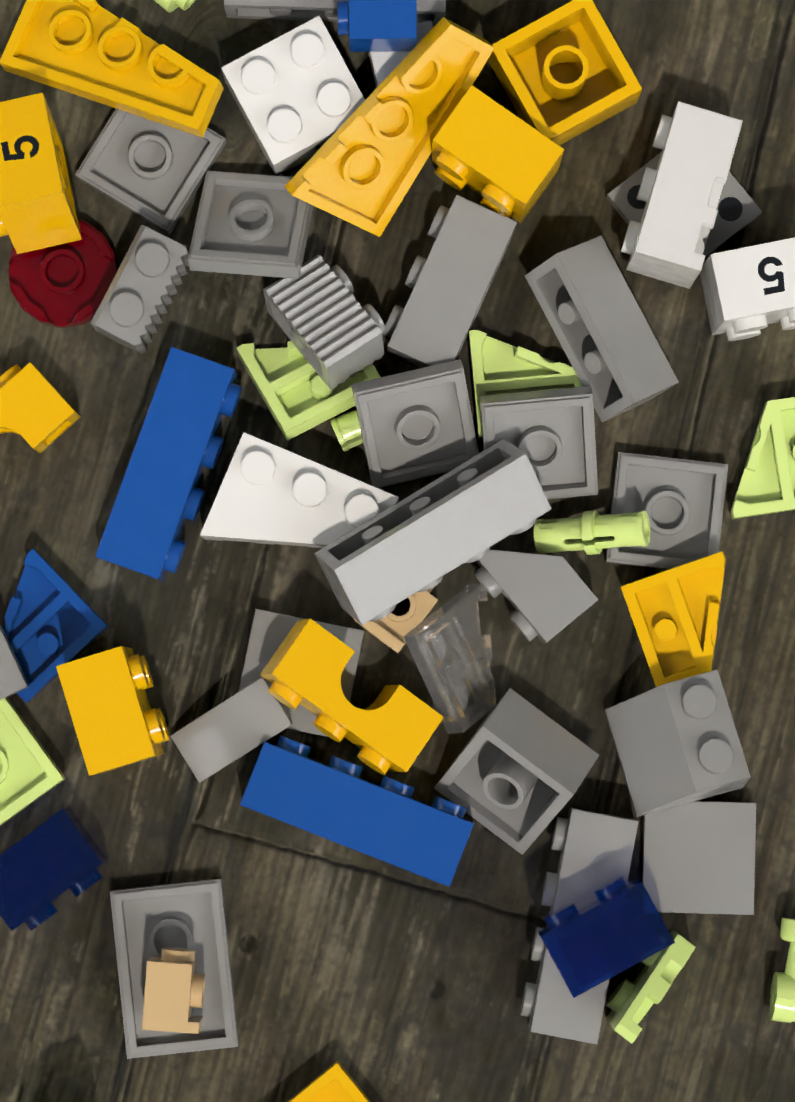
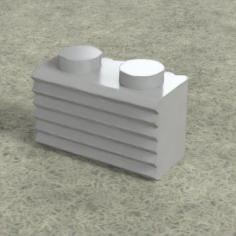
M141 225L90 323L95 330L140 354L148 352L146 344L153 342L151 334L158 332L156 324L163 323L161 315L168 313L166 305L173 303L171 295L178 293L176 286L183 284L181 276L188 274L186 266H189V252L186 246Z
M316 255L302 264L300 279L280 278L263 289L267 312L329 389H335L339 383H344L348 377H354L358 371H363L366 366L372 365L375 360L381 359L384 355L382 334L386 332V327L382 318L372 305L366 304L361 307L352 294L354 289L346 273L338 265L329 268L321 255Z

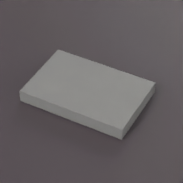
M222 878L111 890L110 899L127 1059L238 1047L239 1037ZM161 948L195 950V973L205 974L203 1007L193 1008L192 1016H203V1027L199 1034L142 1030L147 961L152 956L161 957Z

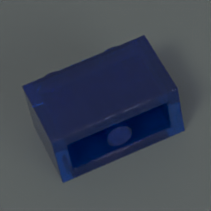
M70 807L61 809L0 855V916L11 931L24 923L31 931L58 912L52 903L69 889L75 897H78L103 878L97 868L107 862L108 859Z
M624 875L617 877L594 891L598 900L577 910L575 904L570 903L544 918L548 927L539 931L538 934L573 998L675 943L643 883L636 878L628 883Z

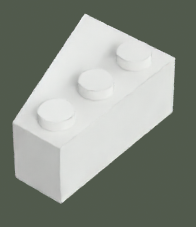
M679 101L672 117L662 114L652 147L662 149L657 169L646 167L637 195L638 200L646 202L641 222L630 220L621 248V252L630 254L626 270L690 289L702 270L705 259L703 252L710 229H713L716 220L717 205L723 185L727 180L743 120Z
M243 432L200 536L206 540L324 548L397 504L399 497Z

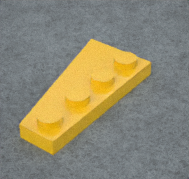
M26 0L0 59V65L6 72L201 138L205 134L224 89L219 79L165 44L160 45L131 22L123 17L120 19L101 7L96 0Z
M443 17L284 187L292 196L380 237L430 156L432 140L467 90L473 85L495 48L482 37Z

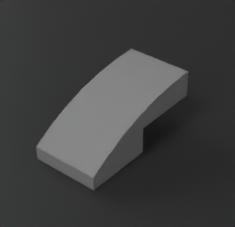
M265 678L258 679L170 736L199 783L293 725L280 702L268 692L270 686Z

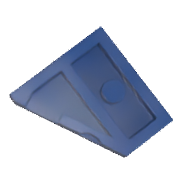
M32 549L26 555L25 567L15 595L11 597L3 625V630L30 686L17 693L26 703H30L58 676L56 666L75 660L109 627L35 549Z

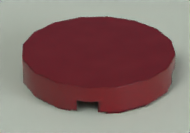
M78 220L82 240L17 254L15 248H12L8 270L10 290L21 308L42 324L67 328L84 325L92 320L118 271L116 254L100 231L85 221Z

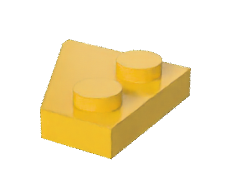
M724 550L621 586L656 687L712 671L726 564Z

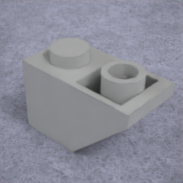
M489 550L484 557L476 561L480 568L473 573L474 576L494 599L501 593L516 609L509 615V618L529 642L538 636L544 644L547 643L598 601V598L563 556Z

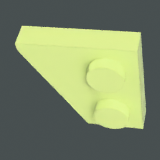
M471 330L468 333L478 439L483 438L480 396L583 387L573 367L553 362L520 346L517 348L486 336V333L479 330Z
M287 341L288 347L255 349L254 343L242 344L236 347L238 357L287 441L354 407L355 401L351 384L381 378L372 364L366 366L363 371H358L354 377H348L344 383H339L335 389H329L291 341Z
M795 397L770 400L765 403L730 511L731 519L795 510Z
M672 930L667 938L659 933L651 941L639 959L645 964V967L633 983L625 978L606 1002V1006L612 1010L606 1019L613 1030L631 1044H633L642 1031V1028L638 1026L640 1021L654 1003L658 1004L661 1002L674 979L696 948L676 931Z

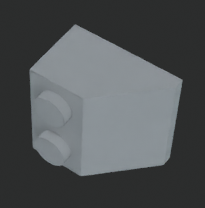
M718 669L660 685L605 709V715L636 817L741 789L751 777Z
M509 688L438 781L434 789L451 802L466 807L467 814L523 855L572 798L599 757V754Z

